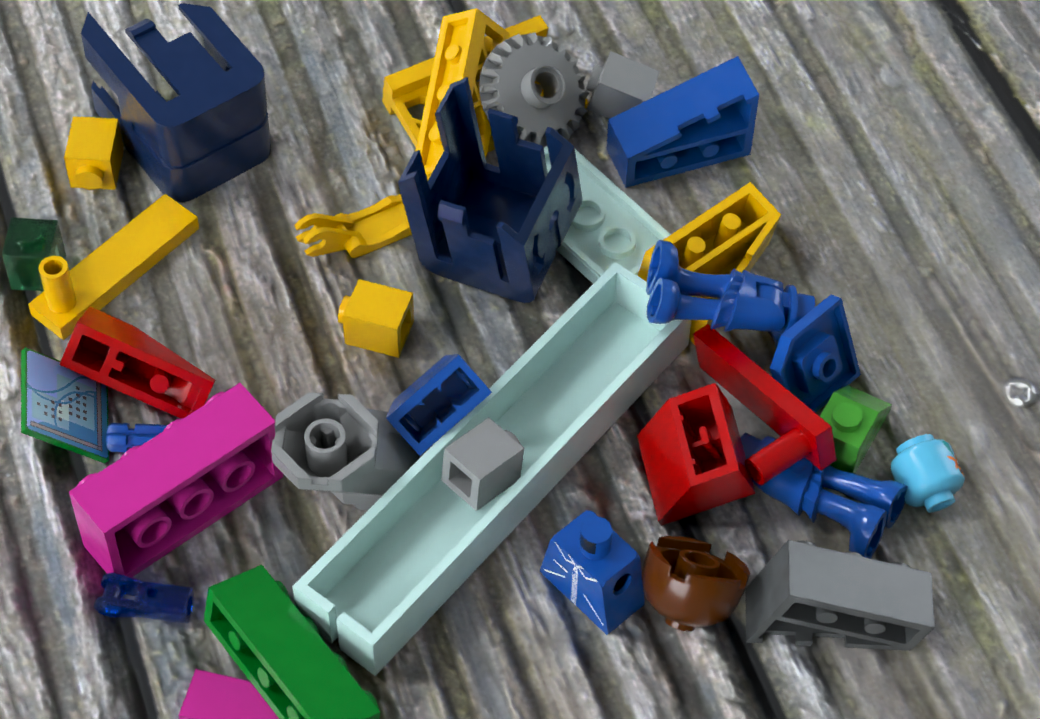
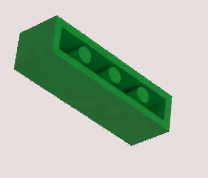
M262 564L208 587L204 614L205 624L279 719L380 718L381 711L374 696L369 691L363 690L349 673L344 659L338 653L331 651L319 636L318 629L312 619L302 615L290 600L286 587L280 581H275Z

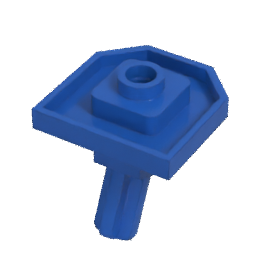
M832 294L829 295L784 333L767 331L776 345V351L770 365L772 377L815 413L828 403L833 392L849 385L861 375L842 298Z

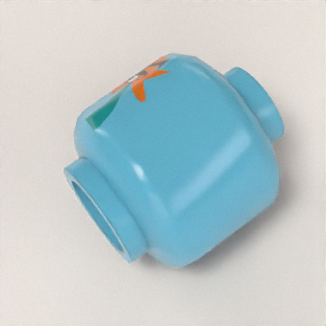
M925 434L909 439L896 448L897 456L892 460L890 468L894 480L908 486L904 496L906 504L912 507L925 506L927 512H936L949 507L956 501L954 494L963 486L965 478L953 448L948 442L942 439H934V436L931 434Z

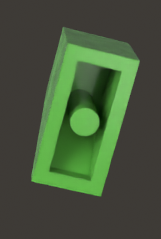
M849 385L833 392L820 415L823 420L832 426L837 460L830 465L839 470L855 474L888 416L892 404Z

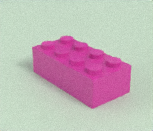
M238 383L226 392H219L213 395L204 406L185 418L172 421L163 432L141 446L138 445L130 448L119 460L99 473L86 476L79 482L77 487L69 491L83 546L117 586L143 571L284 477L283 473L272 462L271 448L272 441L275 439L274 418L241 383Z

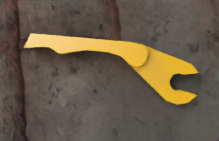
M401 194L387 196L370 207L350 214L340 213L335 216L318 213L308 214L299 219L294 225L296 230L314 225L310 230L304 231L295 237L298 242L309 244L323 239L320 243L304 250L307 256L312 257L347 250L351 258H357L412 235Z

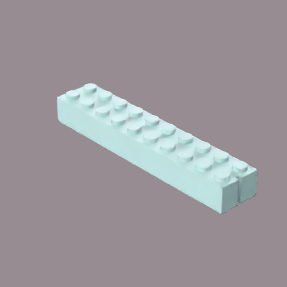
M614 262L489 388L492 393L437 440L292 586L295 606L303 616L312 619L319 635L331 644L338 638L339 649L376 676L688 346L691 320H673L666 324L649 323L646 313L650 297L646 293L647 282ZM487 418H490L503 430L512 432L524 447L521 476L513 485L475 511L441 481L444 448Z

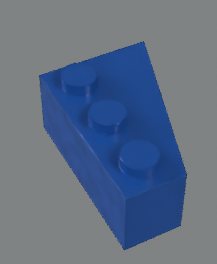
M736 56L608 119L606 149L625 188L751 155L759 93L741 60Z

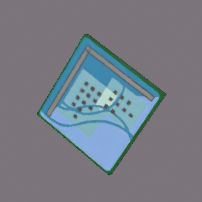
M25 347L21 351V433L99 462H108L109 450L106 444V434L109 425L108 386L59 365L60 361Z

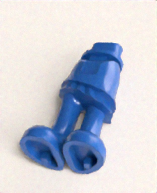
M659 240L654 247L646 286V293L650 295L646 311L649 323L666 324L673 320H711L710 330L724 327L725 332L741 329L784 333L815 308V297L797 293L794 285L788 284L784 289L783 283L780 281L756 275L747 270L739 272L735 268H733L730 274L721 275L689 271L679 266L678 249L671 242ZM692 296L710 297V298H717V299H705V298H698V297H692Z
M744 433L741 436V442L746 459L776 440V438L766 436L763 440H760L748 433ZM805 457L764 485H759L752 478V482L761 491L791 508L798 516L804 510L812 523L815 522L819 513L841 524L850 532L849 551L857 552L863 555V557L870 559L880 543L884 528H891L900 516L905 505L904 496L908 488L905 484L897 481L873 480L839 470L831 465L823 470H819ZM823 487L841 492L859 501L860 503L844 498L832 492H829L823 489Z

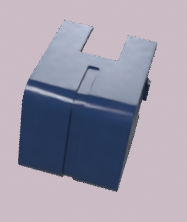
M186 3L178 5L180 12L203 37L204 47L191 32L167 42L156 29L153 21L147 18L125 29V33L179 95L168 102L158 91H155L88 12L81 31L85 58L117 95L119 102L118 106L102 86L99 88L93 81L91 91L95 111L101 118H116L119 120L124 147L163 194H167L176 202L191 201L261 164L269 157L271 143L264 69L261 63L211 7Z
M468 77L450 84L435 112L444 152L429 180H427L421 153L418 150L413 153L398 181L407 219L419 260L426 269L436 275L518 302L530 303L534 301L556 256V249L561 246L582 204L583 198L575 148L556 130L547 127L545 135L551 169L548 173L543 146L519 139L517 130L518 117L489 108L487 113L499 167L487 164Z

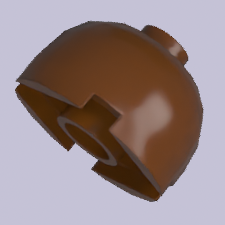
M679 536L659 537L657 546L653 542L649 544L642 572L644 592L649 603L660 615L665 617V622L669 626L681 631H693L695 627H708L723 622L735 611L745 592L750 576L747 565L728 551L724 560L709 554L712 544Z

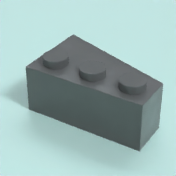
M788 540L746 587V643H763V634L795 636V645L812 646L813 637L844 638L845 648L911 651L935 628L931 572L914 569L904 563H888L866 558L857 552H840L818 547L809 541Z

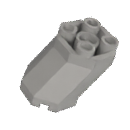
M308 392L276 415L275 439L272 441L271 448L273 464L298 489L332 492L343 504H353L359 510L368 511L419 459V455L386 419L388 412L367 409L353 395L338 394V400L324 399L323 393Z

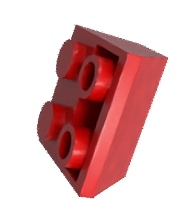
M716 382L668 399L637 435L657 519L661 526L756 494L751 475L745 466L746 456L732 406Z

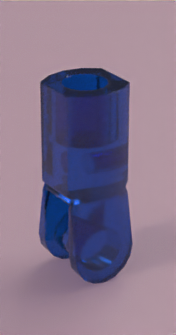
M108 573L102 576L101 586L104 588L102 597H98L94 604L95 610L100 614L109 617H141L189 623L194 605V590L192 587L144 581L116 573ZM124 595L135 596V600L124 599L123 597Z

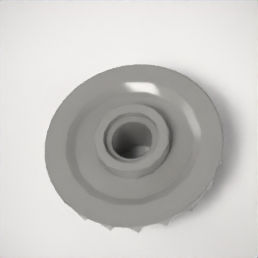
M534 32L523 35L517 34L502 41L490 52L480 74L479 94L487 118L489 108L518 117L517 130L519 139L542 145L543 148L547 146L545 135L547 127L556 130L566 140L569 139V136L581 126L580 120L588 111L585 108V99L589 95V92L585 91L584 88L586 75L580 73L577 67L578 59L571 57L566 52L567 45H558L552 41V36L542 37ZM535 81H538L542 86L543 97L537 93Z

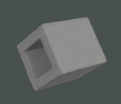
M610 51L603 67L595 64L585 89L593 92L587 110L610 119L651 99L660 71Z
M487 418L444 448L441 481L477 511L520 478L524 447L512 432L503 430L493 420Z

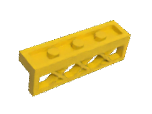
M477 8L443 16L415 150H420L427 180H429L444 152L435 112L450 84L468 77L485 159L487 156L491 127L483 110L475 80L477 71L481 74L483 64L488 57L483 43L484 34L493 39L492 51L498 44L508 39L510 33Z

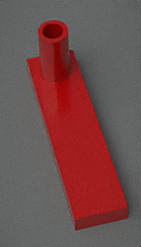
M709 324L693 333L699 367L780 435L779 438L745 460V466L749 474L759 485H764L804 457L819 470H823L837 460L831 425L715 329L710 330L711 326Z

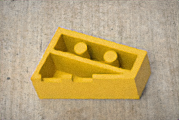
M749 182L665 238L664 241H669L678 249L679 266L686 270L716 275L730 274L733 268L739 272L743 270L750 272L769 245L781 213ZM655 246L645 252L639 269L638 277L646 282ZM692 296V297L705 298V299H717V298H710V297ZM691 320L689 339L694 345L693 333L707 324L711 326V320Z

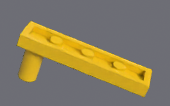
M164 194L71 270H69L68 263L63 257H46L40 262L38 267L44 291L28 303L31 316L62 340H65L73 333L77 321L89 306L101 310L200 229L198 217L170 196Z

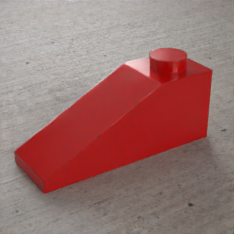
M91 306L88 307L77 321L59 364L178 418H185L204 406L215 383L214 378L137 327Z

